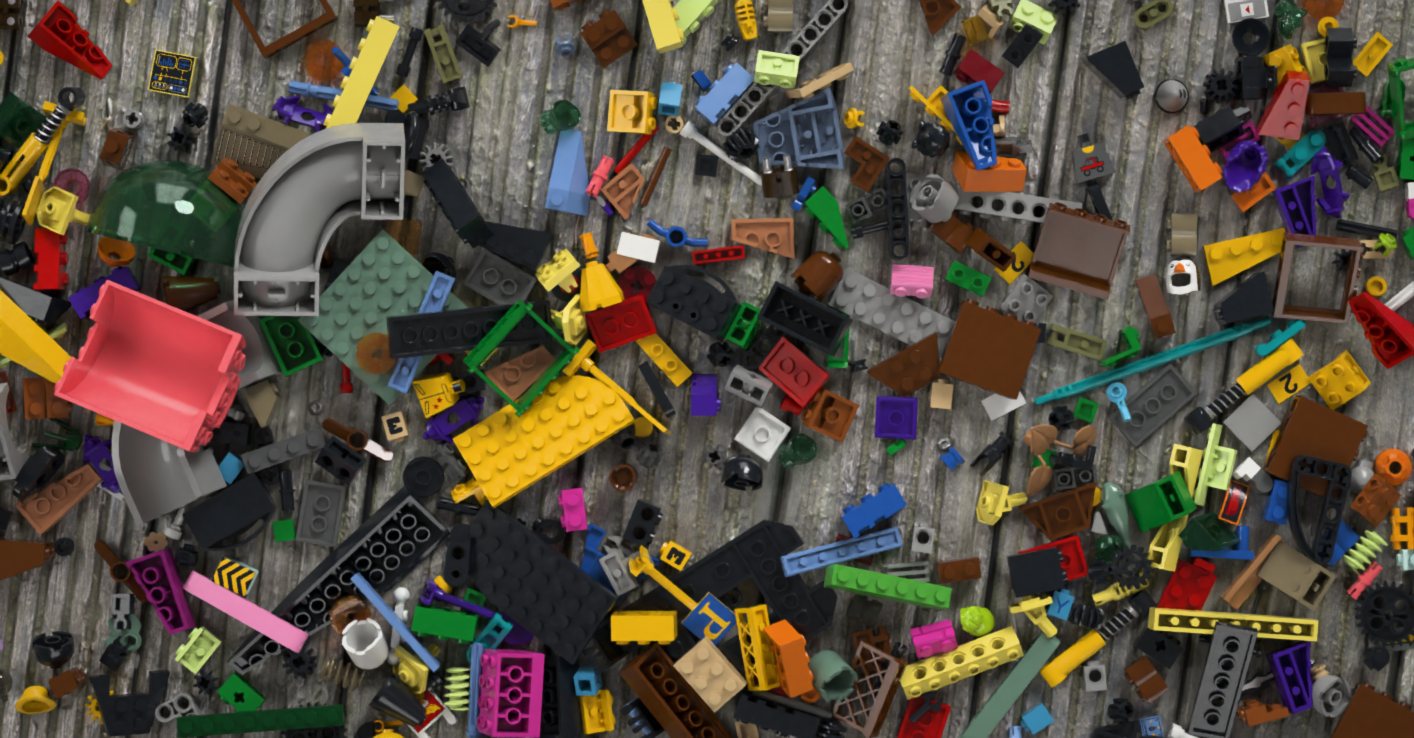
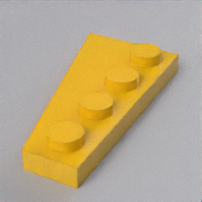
M1285 228L1203 246L1211 286L1280 253L1283 234L1286 233Z

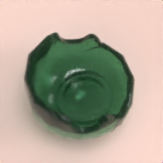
M1107 534L1100 536L1094 542L1092 551L1095 558H1104L1105 562H1110L1113 560L1111 555H1118L1117 549L1124 551V544L1118 536Z

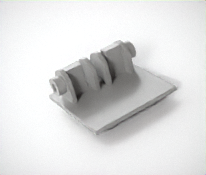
M1023 274L1022 277H1019L1015 287H1012V291L1008 293L1005 301L1001 303L1000 309L1005 313L1017 316V321L1024 323L1025 320L1035 323L1053 295Z

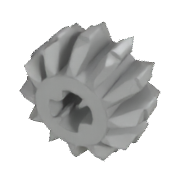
M433 142V150L426 145L425 149L428 153L420 152V155L426 157V159L419 160V163L427 164L422 168V171L433 165L432 161L434 159L432 157L434 155L437 157L441 156L447 165L453 168V165L448 163V161H452L455 158L454 156H447L452 150L448 148L444 151L445 144L443 143L438 149L437 143Z

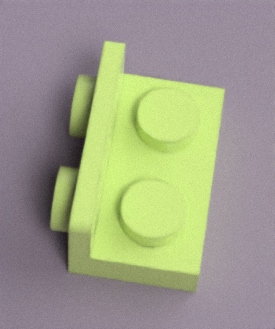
M758 50L754 82L762 85H777L782 88H795L800 56Z

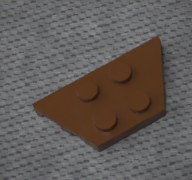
M935 331L868 369L867 373L903 397L940 378V373L936 372L939 364L938 333Z
M1092 482L1020 506L1019 509L1051 541L1090 528L1096 484Z

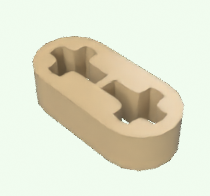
M1378 240L1360 241V244H1364L1365 248H1371V251L1364 252L1363 259H1386L1392 255L1393 250L1390 249L1389 254L1383 256L1382 252H1375L1374 249L1375 243Z

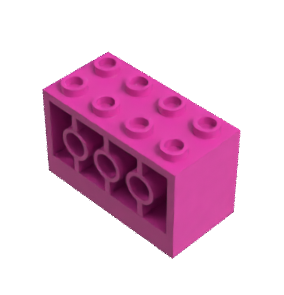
M483 649V654L480 658L482 675L479 677L481 695L478 697V707L480 708V714L477 718L478 732L492 737H540L545 654L532 650Z

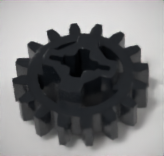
M1124 545V551L1117 549L1118 555H1111L1114 563L1108 564V566L1113 567L1109 574L1116 576L1113 579L1114 582L1120 581L1119 587H1124L1127 584V590H1131L1133 585L1136 589H1140V583L1147 585L1145 579H1152L1149 572L1155 571V568L1150 567L1154 560H1148L1150 553H1143V547H1139L1136 550V545H1131L1130 549L1127 545ZM1132 553L1140 556L1142 560L1135 559ZM1123 557V560H1124V561H1123V563L1121 564V566H1119V562H1120L1121 558ZM1131 564H1135L1136 567L1133 568V571L1128 570V567ZM1142 568H1145L1143 575L1140 577ZM1121 574L1127 575L1131 581L1124 579Z

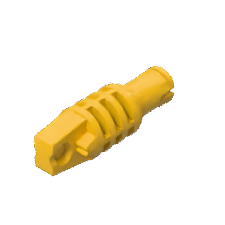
M736 0L734 8L743 40L756 39L757 26L751 0Z

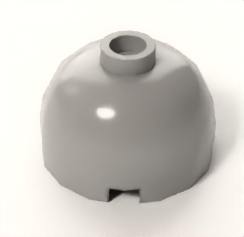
M1334 675L1318 678L1312 685L1313 708L1318 713L1332 718L1337 717L1345 710L1348 705L1345 702L1347 695H1351L1349 683Z

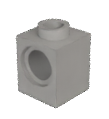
M919 522L918 526L913 525L911 551L932 554L935 529L930 528L931 524ZM920 532L928 534L929 538L926 543L918 542L917 536Z
M1099 660L1087 661V665H1082L1084 690L1086 692L1107 690L1105 665L1103 663L1100 664ZM1093 670H1098L1100 673L1096 681L1089 679V674Z

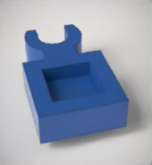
M807 177L791 207L799 212L807 195L811 197L817 187L813 185L815 180L811 177Z

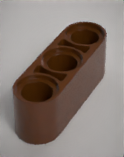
M1365 92L1308 93L1305 115L1366 113Z

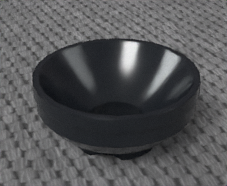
M1247 18L1240 21L1232 32L1233 46L1239 53L1246 56H1255L1262 53L1270 41L1268 27L1261 20L1255 18ZM1251 32L1254 34L1255 41L1253 44H1246L1243 41L1245 33Z
M432 252L423 258L422 266L433 276L436 271L456 278L454 261L450 256Z

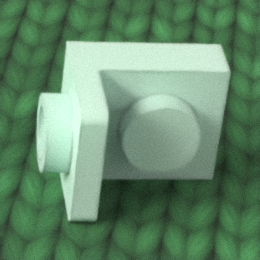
M1399 549V554H1396V564L1400 566V570H1414V549Z

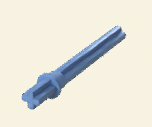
M292 80L289 82L288 90L289 93L306 95V98L311 96L333 101L336 94L340 96L343 91L342 89L314 85L312 82L303 83ZM369 95L364 106L395 112L398 109L399 101L397 99Z
M477 642L471 645L468 730L465 731L468 738H479V735L482 734L478 732L477 718L480 714L478 697L481 695L479 677L482 675L480 658L483 654V644Z

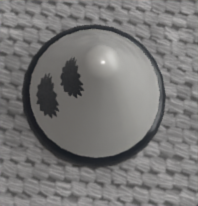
M1166 79L1157 86L1155 102L1163 112L1175 114L1182 111L1188 104L1189 92L1183 82L1177 79Z

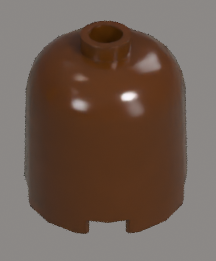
M816 251L791 274V277L796 278L794 282L807 295L812 293L816 297L814 300L821 303L842 280L844 272L839 264L841 259L835 253L829 254L825 251Z

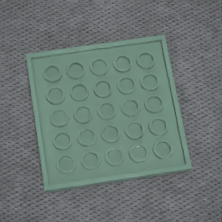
M382 229L319 297V316H301L298 321L388 405H391L402 392L387 386L398 359H390L386 317L418 313L433 275ZM450 291L442 311L468 307ZM437 354L422 357L413 380Z

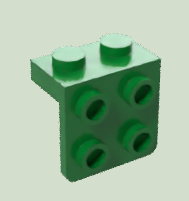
M1126 326L1120 329L1128 349L1099 361L1100 366L1110 368L1118 364V359L1122 357L1129 359L1138 355L1137 351L1142 348L1138 342L1141 337L1136 328L1132 329V326Z

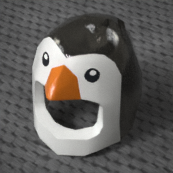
M1182 255L1179 258L1173 259L1168 265L1166 271L1167 293L1183 295L1193 291H1200V272L1197 264L1190 257Z

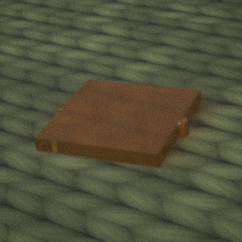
M403 218V220H387L386 232L410 255L416 258L422 223L410 221L407 218Z

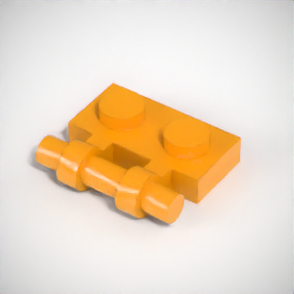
M1414 507L1405 508L1406 516H1400V508H1391L1392 516H1390V523H1392V535H1390V541L1393 543V550L1401 549V541H1407V549H1414ZM1406 522V534L1401 535L1400 523Z

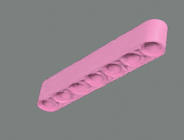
M195 570L191 571L183 586L184 590L297 653H300L309 634L235 592L212 582V579Z

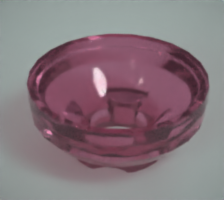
M64 169L56 175L52 187L56 186L69 192V184L77 182L80 190L74 195L79 197L76 205H79L90 194V181L87 175L78 169Z

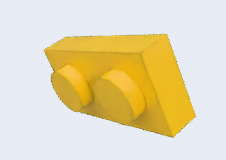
M1376 32L1353 59V66H1356L1357 71L1364 77H1367L1393 44L1379 32Z

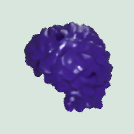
M1252 140L1241 141L1235 144V147L1225 157L1226 163L1222 167L1224 184L1228 186L1229 190L1236 193L1251 190L1252 186L1259 182L1262 174L1266 171L1268 153L1265 151V147L1259 146L1257 142Z

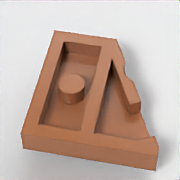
M630 163L601 187L600 190L626 220L645 178L633 163Z

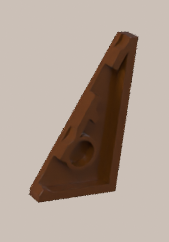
M919 0L932 36L961 8L955 0Z

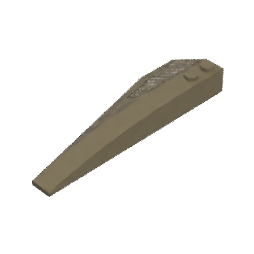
M229 104L221 124L211 164L217 166L224 157L227 159L231 158L239 165L238 168L243 172L247 171L255 179H261L272 164L287 150L312 134ZM405 170L404 195L419 197L425 177Z

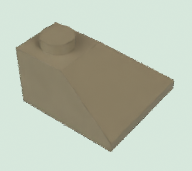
M267 379L242 391L261 428L271 426L280 398L277 394L280 390L276 382H271L270 379Z

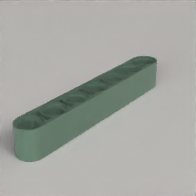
M1041 630L1023 653L1024 656L1019 658L958 738H987L1053 654L1061 640L1055 636L1048 638Z

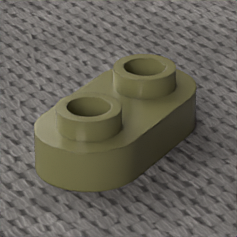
M1154 0L1134 13V24L1140 29H1147L1167 18L1173 11L1172 2L1170 0ZM1159 5H1163L1165 7L1164 12H1160L1158 10ZM1141 15H1145L1147 17L1146 22L1140 21Z

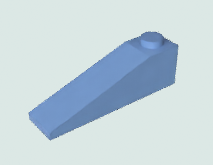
M561 128L545 208L587 216L591 196L585 192L589 182L582 132Z

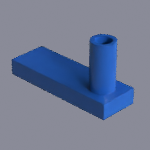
M1237 526L1236 550L1189 548L1188 556L1254 560V551H1248L1249 526Z

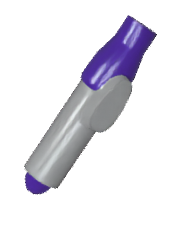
M600 190L597 201L607 215L610 216L614 212L608 199Z

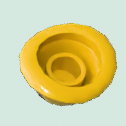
M37 685L26 688L22 697L15 704L16 710L23 714L44 713L54 710L57 706L56 702L50 698L48 689Z

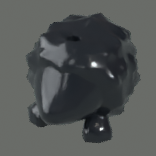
M921 120L917 138L913 140L911 148H917V151L931 158L942 156L949 147L950 133L946 131L944 126L938 123H926L925 120Z

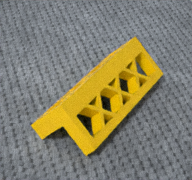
M766 604L734 609L748 691H766L779 687L780 681L775 668V664H777L775 652H770L769 646L772 645L770 637L767 634L765 635L763 631L764 627L770 625ZM743 613H747V624L743 619ZM747 634L751 637V644L747 641ZM751 654L755 658V664L751 662ZM754 675L758 677L759 685H755Z

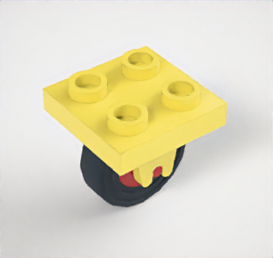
M567 248L558 251L551 261L542 264L535 273V276L548 292L551 290L553 295L561 301L570 302L576 294L581 292V269L578 268L581 265Z

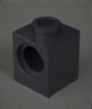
M468 371L459 372L458 377H455V381L462 379L464 383L465 378L470 375L476 380L473 387L469 388L465 385V391L460 393L487 390L486 382L475 372L472 374Z

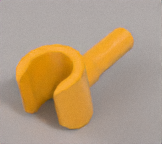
M514 15L508 16V18H515L516 20L514 25H507L513 29L518 28L519 25L537 26V21L519 19Z
M378 719L374 721V723L380 722L382 724V729H376V732H381L390 726L404 725L399 720L386 721Z

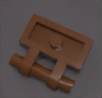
M886 625L878 627L879 635L873 636L872 628L852 632L855 652H857L860 642L864 640L875 646V643L881 642L883 651L891 654L889 643L891 638L890 633H887ZM865 648L862 654L866 662L873 659L871 651ZM874 661L866 664L869 672L877 670ZM860 666L859 670L860 674H862L864 671L862 666Z

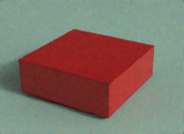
M1194 557L1191 562L1192 565L1209 573H1213L1216 567L1214 564L1199 557Z

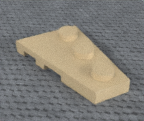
M851 62L843 63L818 75L819 79L813 78L801 83L802 88L788 89L784 91L787 99L802 97L804 100L815 95L813 91L819 88L820 90L827 89L832 86V81L836 79L841 81L849 77L848 73L854 70Z

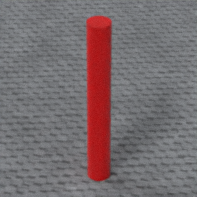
M656 125L651 135H642L613 169L617 174L627 167L658 131L659 127Z

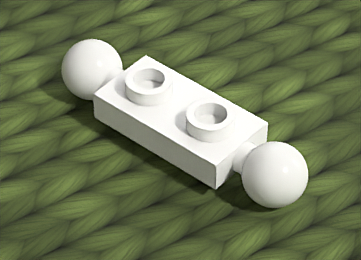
M399 587L393 593V598L396 601L394 612L404 623H407L408 611L405 610V603L409 600L410 593L406 588ZM394 627L392 628L391 650H389L386 660L391 665H398L400 657L398 655L395 658V648L401 646V643H405V640Z

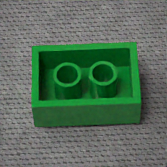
M267 316L260 319L259 322L285 377H289L326 360L316 337L298 321L301 316Z
M419 603L415 606L411 631H416L415 635L428 637V635L432 634L436 635V639L448 641L450 638H455L457 643L469 644L476 639L480 615Z

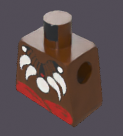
M120 128L111 129L108 132L100 154L102 163L123 171L136 134Z

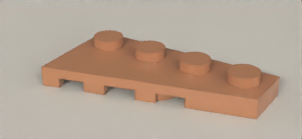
M87 464L65 476L62 480L52 483L44 490L34 493L26 500L16 503L15 506L36 531L43 536L103 479L90 464Z

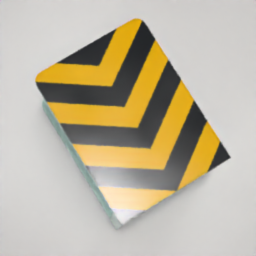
M224 556L214 574L212 582L241 596L249 594L259 571L234 558Z

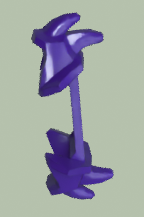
M281 96L272 106V111L277 110L278 118H283L286 124L291 121L315 128V132L326 129V126L323 125L326 116L333 113L331 107L326 104L322 105L323 113L298 106L296 103L300 100V96L288 98ZM309 114L314 120L305 121L301 116Z
M1323 147L1313 156L1310 174L1314 175L1318 171L1320 175L1324 200L1316 198L1319 206L1326 215L1339 219L1342 218L1340 211H1343L1345 208L1344 202L1350 197V194L1343 193L1338 168L1343 165V162L1335 160L1332 153H1327V147ZM1328 175H1331L1336 181L1333 189L1327 186Z
M475 395L459 396L458 401L460 402L439 416L436 413L430 417L425 425L426 432L423 435V439H432L434 441L443 439L452 444L453 435L450 432L469 420L473 425L479 423L478 416L483 411L485 399ZM451 412H456L459 415L460 420L458 423H447L446 420Z
M87 433L84 434L86 442L83 446L84 461L86 463L91 461L103 479L101 483L102 488H106L113 493L122 494L114 472L112 455L107 449L112 448V439L103 440L99 436L93 437ZM104 458L111 461V470L108 472L102 470L99 466L100 461Z

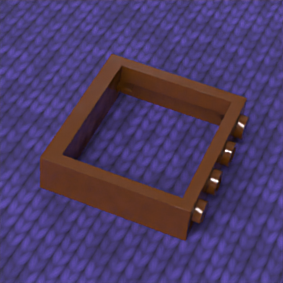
M232 0L265 59L272 57L338 20L329 1L320 0L326 11L325 14L265 47L240 0Z
M1284 233L1272 300L1274 312H1272L1273 317L1348 324L1349 316L1353 313L1348 302L1357 295V285H1355L1356 279H1359L1361 268L1358 265L1359 260L1363 259L1364 247L1361 246L1359 239ZM1294 245L1350 250L1340 310L1284 305Z

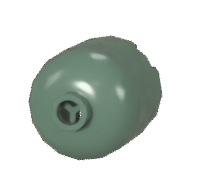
M831 650L820 651L810 659L808 664L814 677L812 685L827 702L834 699L841 701L853 692L852 686L855 680L858 681L857 673L836 652Z

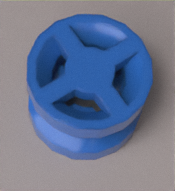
M953 446L949 448L946 454L940 456L941 460L952 472L956 470V466L965 462Z

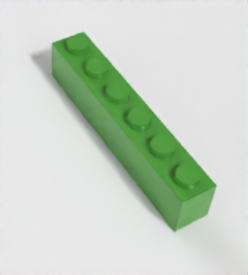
M839 564L827 566L824 587L939 611L949 608L952 590L950 587Z

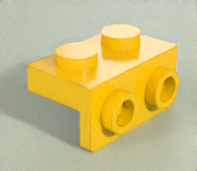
M1288 44L1263 56L1268 67L1277 66V87L1286 71L1307 73L1305 67L1301 66L1297 49L1292 44Z
M600 689L597 695L579 696L584 734L615 730L616 719L612 713L613 697L610 690Z

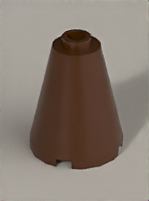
M162 277L163 281L166 282L163 283L166 304L185 312L217 299V294L221 293L219 281L215 282L214 278Z

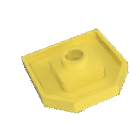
M56 186L43 193L36 211L39 225L61 235L65 234L69 222L73 221L88 226L91 223L92 216L75 209L78 196Z
M576 294L564 310L558 312L550 309L551 321L555 322L556 328L563 330L565 341L570 345H577L588 332L585 312H582L580 306V294Z
M984 480L976 508L978 521L994 525L1001 518L1002 512L1011 511L1014 506L1026 504V494L1020 492L1007 495L1008 486Z
M1034 594L1023 596L1022 600L1008 606L1012 614L1024 612L1048 638L1057 633V628L1046 617L1044 605L1053 603L1051 596L1048 594L1042 596H1034Z
M431 644L427 648L434 657L441 651L436 644ZM396 647L394 656L396 658L399 655L400 663L393 665V673L400 677L413 694L424 692L430 668L418 654L411 655L403 647Z

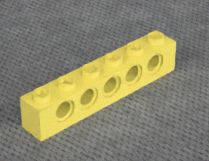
M1010 626L962 644L949 652H941L907 665L900 683L907 700L1004 663L1014 661L1023 657L1024 654L1014 628Z

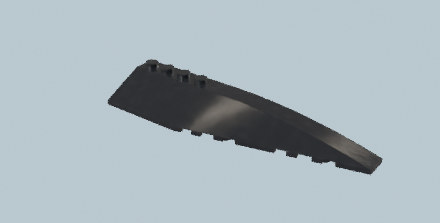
M404 485L301 581L271 613L312 635L340 619L339 616L348 611L350 613L357 609L356 606L365 601H370L351 580L356 573H360L378 594L382 591L386 592L448 537L450 531ZM254 630L227 662L243 675L264 663L265 659L270 656L280 654L286 647Z

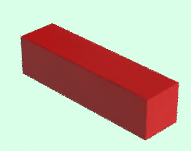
M743 245L692 252L694 265L745 259Z

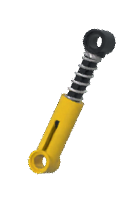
M65 87L60 90L57 107H54L55 110L50 112L51 115L49 118H46L45 123H41L42 127L37 129V134H30L0 174V196L13 195L18 191L21 181L49 146V137H52L53 132L57 131V127L62 125L61 121L65 120L66 115L70 114L71 111L73 112L75 108L81 107L84 104L86 96L82 89L79 87ZM70 93H73L74 95L73 102H71L69 99ZM4 181L7 182L6 190L3 188Z
M1290 337L1275 348L1273 352L1235 379L1236 385L1232 384V388L1226 389V392L1221 393L1220 397H1215V400L1209 402L1208 406H1199L1184 417V420L1194 433L1198 435L1213 423L1212 419L1217 417L1219 412L1223 413L1222 410L1224 408H1228V405L1231 403L1234 404V401L1240 399V396L1243 394L1249 396L1285 367L1298 360L1304 353L1292 337Z
M1145 588L1133 595L1128 600L1130 604L1124 607L1122 612L1118 611L1117 616H1112L1110 621L1107 620L1105 625H1101L1099 630L1092 629L1039 670V673L1051 688L1063 681L1069 673L1106 645L1105 640H1109V637L1115 635L1116 631H1120L1121 627H1126V624L1132 622V619L1137 618V616L1144 617L1147 615L1149 607L1157 606Z

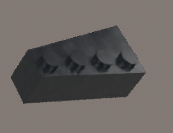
M486 221L494 235L478 246L537 272L554 234Z

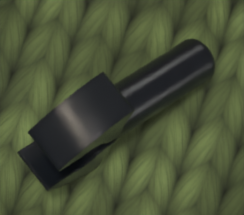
M937 691L921 695L924 698V704L909 716L911 723H915L928 710H935L936 713L939 712L943 701L942 697L937 703L929 704L931 697L937 694Z

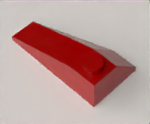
M57 0L27 37L48 53L102 80L112 68V64L101 49L88 38L89 33L86 29L82 30L76 22L78 18L75 14Z
M1365 291L1349 300L1348 303L1358 323L1362 324L1366 339H1369L1372 345L1371 350L1387 369L1414 355V326L1409 321Z

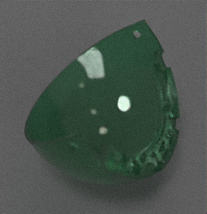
M173 160L144 162L117 174L103 187L92 206L86 232L234 267L235 240L246 203L243 200L239 204L209 180L208 176L212 171L201 166Z

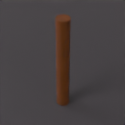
M665 146L639 202L644 206L648 205L672 151Z

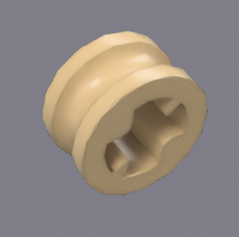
M669 116L666 119L665 127L668 132L677 134L683 129L684 123L680 116ZM671 119H676L680 123V127L677 126V130H673L671 126H668L669 121L672 122Z
M1320 664L1310 669L1312 681L1329 674L1328 671H1325V664Z

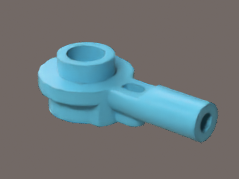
M1112 383L1107 388V397L1110 401L1117 404L1123 421L1128 422L1132 418L1125 403L1127 389L1122 383Z

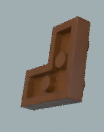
M856 135L844 152V154L861 164L850 182L868 193L890 157Z

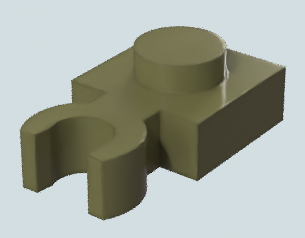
M988 0L992 12L997 11L999 22L1002 21L1003 14L1008 15L1010 20L1013 19L1012 0Z
M1382 154L1383 163H1371L1373 168L1377 169L1376 172H1373V177L1379 193L1400 187L1394 166L1387 168L1388 158L1385 154Z

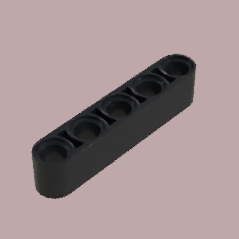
M892 158L885 166L888 253L891 259L900 261L909 254L906 166L902 159ZM891 163H897L900 166L899 173H893L890 170ZM892 184L900 185V194H895L891 191ZM894 204L901 206L902 213L900 215L893 213L892 206ZM894 225H900L903 228L902 235L894 234ZM898 245L904 249L903 256H897L894 253L895 246Z

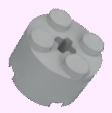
M928 175L925 177L927 178L925 181H919L914 186L910 194L912 208L931 223L946 222L951 218V213L956 207L960 195L939 175Z

